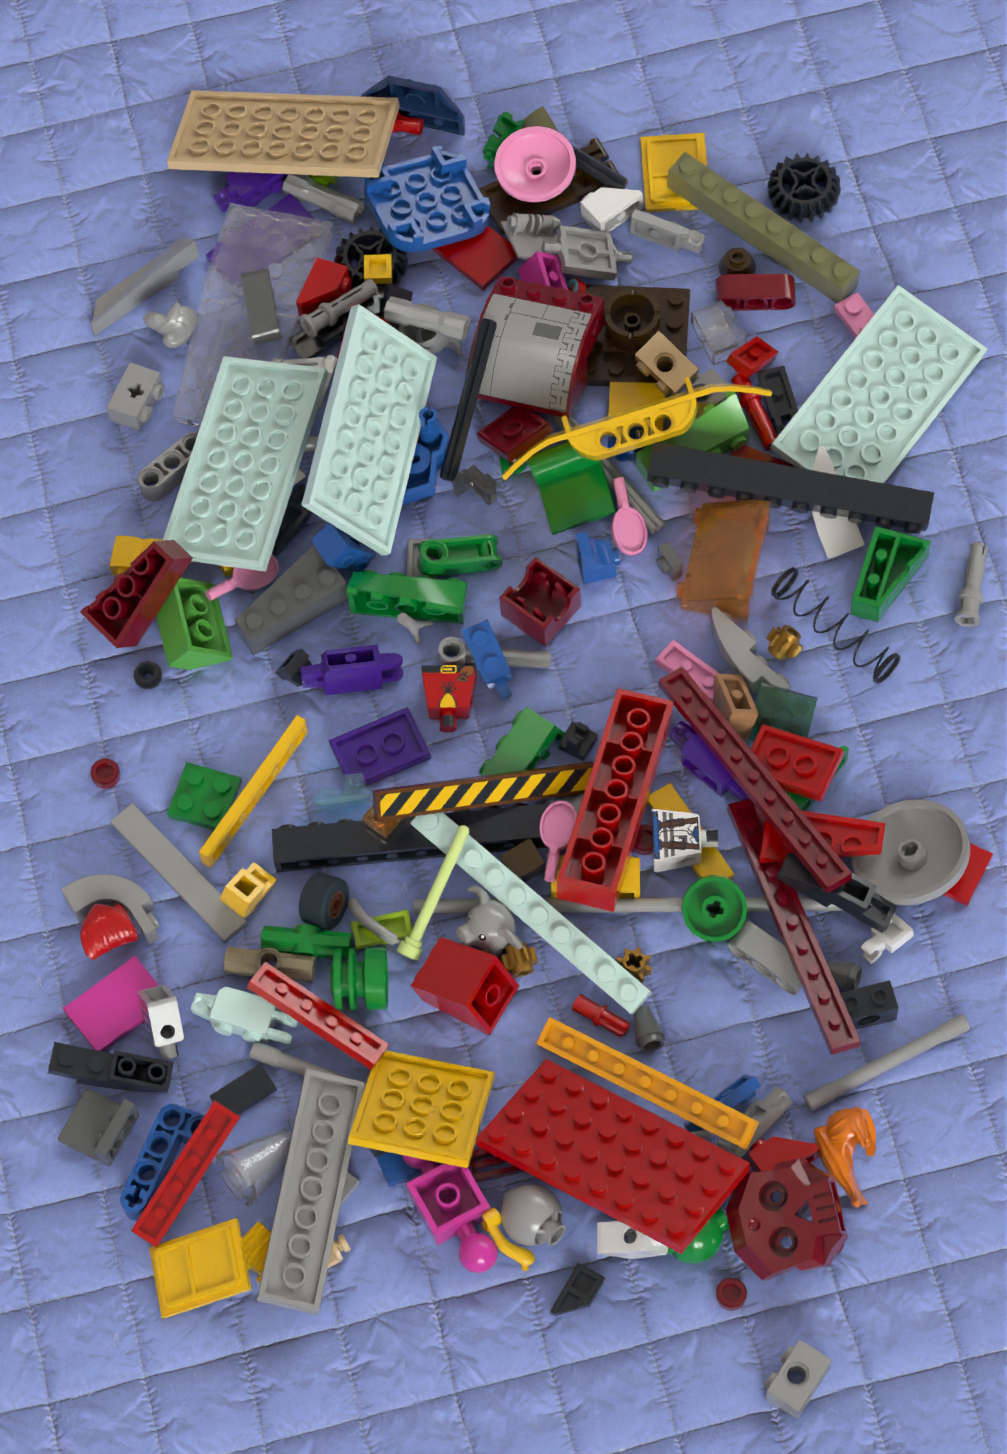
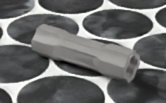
M288 174L283 183L282 190H284L285 194H291L300 201H306L351 224H356L363 214L365 206L363 201L325 187L305 175Z
M392 296L387 301L384 309L385 321L403 326L412 325L461 341H464L470 329L471 319L469 316L450 311H437Z

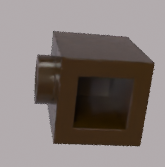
M530 838L500 856L501 862L524 882L546 870L545 862Z

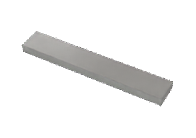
M133 803L110 821L111 825L225 944L247 926L246 920L220 901L221 894Z

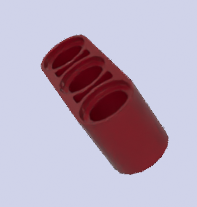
M727 274L719 276L715 281L716 306L720 310H788L796 304L795 278L789 274Z

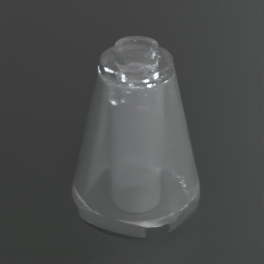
M283 1128L223 1150L216 1155V1165L221 1162L224 1170L219 1172L221 1178L238 1200L242 1198L247 1200L245 1205L249 1206L255 1203L284 1172L292 1130L289 1131Z

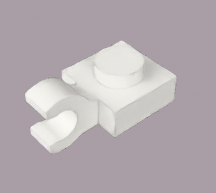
M894 913L886 931L881 933L874 928L871 929L873 938L867 940L861 946V949L865 951L862 956L872 964L878 960L885 948L890 953H893L914 936L913 929Z

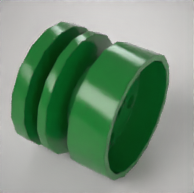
M386 947L366 948L363 961H358L355 948H349L348 962L344 961L342 948L334 949L333 961L330 965V991L337 1010H344L345 997H349L351 1010L357 1009L359 997H364L367 1010L388 1009V959Z

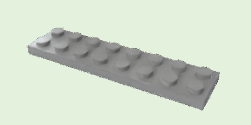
M308 1068L304 1072L256 1301L317 1315L319 1312L352 1145L348 1144V1137L363 1095L365 1082Z

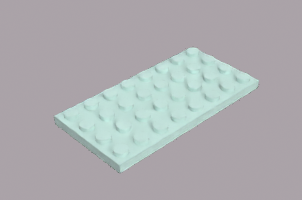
M898 285L775 439L770 448L795 467L812 470L818 448L824 446L837 475L886 483L984 357L988 349Z
M357 304L351 306L302 506L384 556L391 553L421 427L419 412L426 406L437 357Z
M223 357L163 540H175L193 557L192 562L266 572L329 375L326 368Z

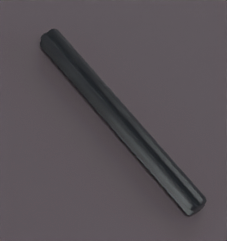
M483 318L479 326L440 473V478L446 481L454 482L458 474L497 327V322L491 319Z

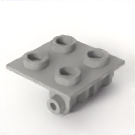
M513 213L512 216H508L507 221H501V225L518 258L528 260L536 251L542 252L543 240L558 242L554 231L559 228L560 219L554 215H542L541 217L539 214ZM545 251L543 252V253L558 255L557 253L545 252Z

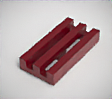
M482 1148L473 1150L470 1166L476 1183L525 1172L512 1165L478 1173V1169L505 1164L507 1161L495 1157L476 1162V1159L494 1155Z

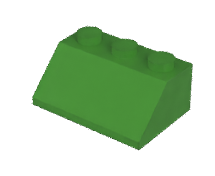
M180 577L156 615L169 667L193 670L230 661L233 658L219 599L217 597L209 601L205 594V591L214 587L215 584Z

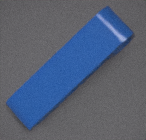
M168 1104L161 1108L120 1197L122 1208L128 1218L135 1221L139 1219L168 1174L181 1144H187L205 1115L176 1104ZM169 1118H180V1121L177 1125H166V1122ZM167 1144L168 1148L165 1152L160 1154L153 1152L157 1145ZM147 1171L156 1172L154 1178L149 1181L141 1179L142 1175ZM140 1198L141 1204H135L132 1208L130 1203H136Z

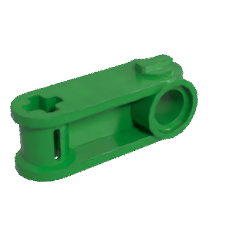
M492 534L431 539L422 541L418 546V570L423 575L431 577L492 571L501 567L503 561L498 556L496 546L498 538ZM427 556H434L438 560H431Z

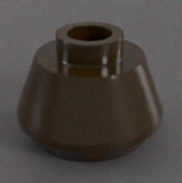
M743 248L730 249L719 262V273L721 276L727 274H755L756 271L754 259Z

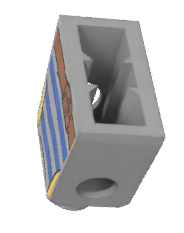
M166 984L137 991L149 1040L154 1047H159L161 1059L177 1057L179 1052L176 1042L183 1041L184 1034L175 994Z

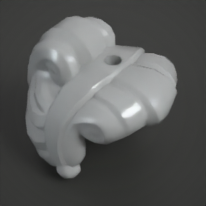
M178 302L174 303V306L169 309L166 316L158 312L148 311L143 317L144 323L163 335V343L172 349L180 347L189 340L198 321L197 314L192 308L181 306Z

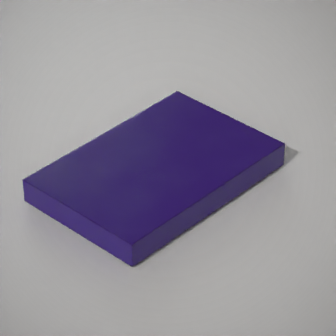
M408 707L328 740L351 792L431 759V754Z

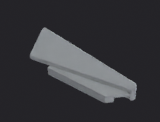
M182 236L163 254L96 299L93 320L90 323L92 333L96 336L178 279V271L199 257L196 241Z

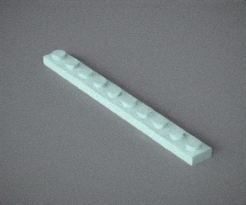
M443 812L416 816L410 823L445 854H447L454 836L460 827ZM468 834L456 864L633 1015L652 991Z

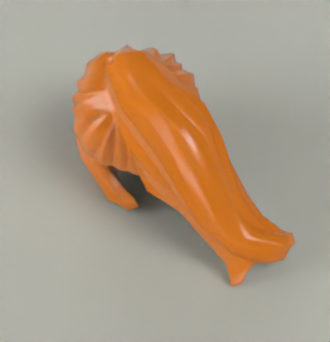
M861 1107L845 1108L833 1113L828 1117L826 1125L816 1127L813 1132L816 1145L820 1149L819 1156L824 1168L830 1175L835 1177V1180L845 1190L851 1205L860 1208L861 1204L866 1205L868 1202L863 1197L854 1176L852 1155L857 1143L860 1144L861 1148L865 1147L867 1156L875 1155L877 1148L875 1145L876 1130L867 1109H862Z

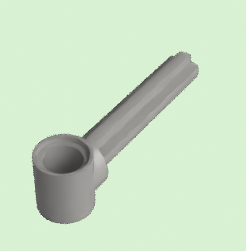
M447 637L440 642L438 649L439 665H476L469 647H466V643L460 639ZM501 649L508 666L550 667V652ZM448 652H454L457 654V656L448 657L445 654Z

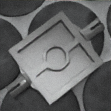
M562 225L559 226L556 232L558 242L543 240L541 246L542 252L558 254L563 274L614 281L617 275L616 262L631 264L633 259L632 252L617 251L612 241L611 232Z

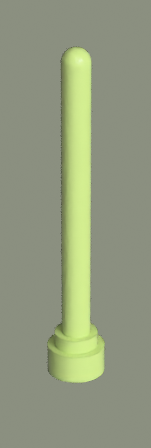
M462 825L458 828L410 936H406L405 940H401L396 950L398 953L418 961L423 951L421 949V938L469 834L467 826Z

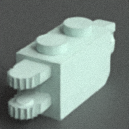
M230 987L218 990L217 995L196 993L191 1005L192 1013L209 1020L216 1032L226 1036H230L232 1033L243 1036L242 1038L250 1043L255 1041L269 1043V1040L290 1044L292 1035L274 1029L275 1023L289 1027H296L298 1021L286 1013L280 1012L277 1007L262 997Z

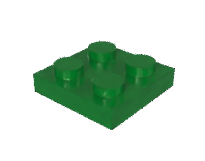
M186 762L167 811L168 818L215 830L236 800L242 784L241 777Z

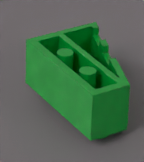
M875 526L852 598L850 615L878 622L928 558L931 541Z
M526 706L524 711H519L512 721L513 727L508 735H503L497 742L495 747L497 751L491 760L487 759L479 770L480 776L534 769L540 759L547 760L551 755L547 749L556 738L561 740L565 732Z

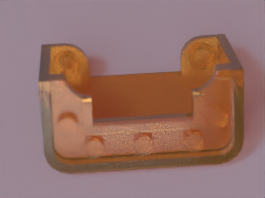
M771 501L706 502L702 504V508L696 507L694 524H697L696 534L685 581L679 582L676 598L681 599V610L711 615V609L717 607L721 612L726 611L734 620L748 622L751 610L750 602L754 592V583L762 546L770 524Z

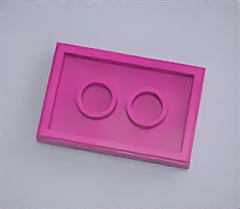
M134 956L65 1006L63 1010L92 1048L104 1052L144 1023L137 991L159 985L138 958Z

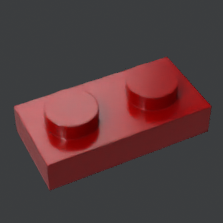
M756 336L730 353L726 363L732 366L737 373L748 378L774 361L778 351Z

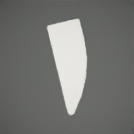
M820 446L812 470L836 474L826 448ZM812 511L819 538L828 558H833L864 546L863 538L856 523L849 522L847 517L837 516L834 519L820 516L819 512Z

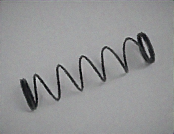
M795 567L789 568L777 579L771 590V595L775 599L785 600L798 593L793 606L795 616L803 617L818 609L813 622L814 632L825 633L838 626L833 638L834 649L845 650L859 642L853 656L854 666L864 667L879 658L874 669L873 682L876 684L883 682L895 670L900 661L898 653L888 656L879 666L889 646L871 661L863 665L856 663L857 651L869 630H866L862 636L843 648L836 647L835 641L838 631L849 616V613H846L832 627L824 631L816 630L817 617L829 596L811 611L802 615L796 613V603L802 590L809 583V579L792 594L779 598L789 590L797 579L798 569ZM793 573L787 584L776 593L781 583ZM892 660H894L891 666L887 669V671L882 676H880L885 667Z

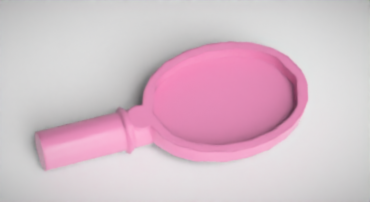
M624 477L613 479L619 510L612 518V537L617 548L622 553L635 556L645 548L648 537L647 527L642 515L636 509L629 507L630 501L627 496Z
M271 554L266 572L234 567L232 578L226 579L224 582L206 590V597L211 601L229 591H233L237 587L245 591L259 590L266 587L274 580L278 573L279 565L277 559Z
M557 801L550 804L545 809L540 821V836L544 845L549 848L544 880L548 882H555L561 850L568 846L577 818L574 807L566 801Z

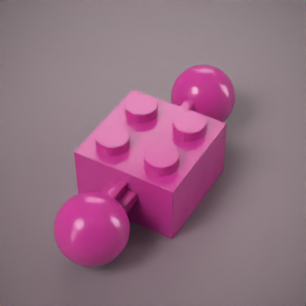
M401 1155L408 1166L421 1169L423 1175L406 1183L408 1194L436 1245L438 1246L458 1235L462 1242L458 1255L464 1268L473 1273H483L491 1269L498 1257L496 1243L489 1236L477 1233L474 1228L475 1225L483 1221L482 1214L490 1210V1206L469 1169L444 1163L439 1166L438 1162Z

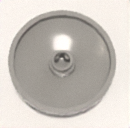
M906 800L886 806L868 819L869 821L886 823L881 855L851 857L855 874L876 885L875 892L895 905H915L941 896L959 881L969 862L970 841L963 822L949 808L928 800Z

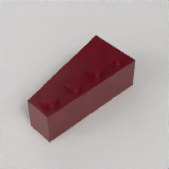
M175 540L154 541L130 563L131 566L124 573H120L114 579L113 584L106 590H102L95 597L96 600L89 606H85L80 613L116 648L137 646L193 557Z

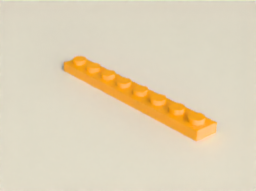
M551 1017L548 1018L536 1042L537 1045L745 1150L759 1125L758 1121Z

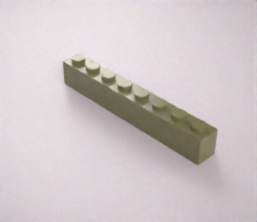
M684 152L668 170L667 187L834 302L839 303L848 298L857 288L860 270L688 153Z

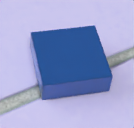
M387 1152L376 1157L389 1187L417 1175L415 1168L408 1166L400 1154Z

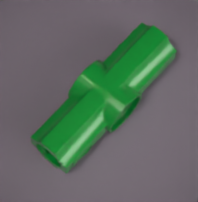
M300 924L295 928L263 926L260 950L274 948L279 953L315 956L317 960L318 957L333 959L334 949L342 948L344 960H348L349 948H352V933L323 931L319 927L309 924Z

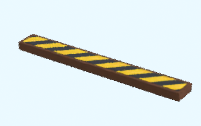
M594 762L373 790L374 819L382 821L585 793Z

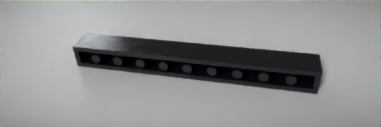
M659 442L653 443L647 481L652 482V485L658 488H668L670 485L680 487V490L686 493H696L698 490L708 492V496L714 498H724V496L736 497V501L741 503L758 501L764 502V506L769 508H780V506L792 507V511L806 514L809 511L819 512L820 516L834 519L837 516L847 517L849 522L857 524L869 521L876 523L877 527L891 529L893 526L902 527L905 532L919 534L921 531L926 532L934 492Z
M547 800L537 805L517 803L512 805V807L504 808L487 806L482 810L471 811L470 809H464L445 814L457 825L467 826L469 828V835L490 853L509 851L529 838L536 849L548 848L544 845L540 836V821L545 809L557 801ZM373 816L363 821L342 819L337 821V823L312 822L308 826L297 827L286 824L272 829L273 861L276 872L445 857L446 854L410 824L416 816L376 821Z

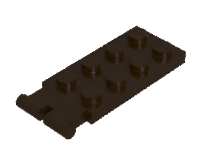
M593 138L589 142V146L580 149L619 173L611 160L607 161L609 155L599 138ZM576 167L574 177L568 187L556 197L546 201L527 202L516 199L501 187L498 180L478 189L484 198H489V214L501 235H504L506 233L501 225V221H507L508 216H512L513 213L539 214L541 217L542 215H550L582 201L588 193L595 192L606 184ZM537 170L534 171L532 174L539 175L541 171Z

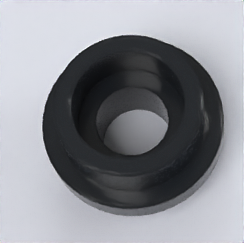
M150 661L142 662L134 671V681L142 689H153L162 681V671L156 663ZM146 674L153 675L150 679H144Z

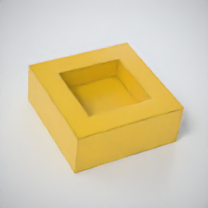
M391 254L364 255V282L371 279L375 284H392Z

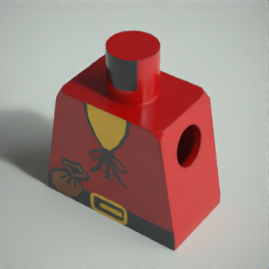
M421 665L429 718L440 719V731L445 733L455 732L457 730V719L470 718L477 686L476 665Z

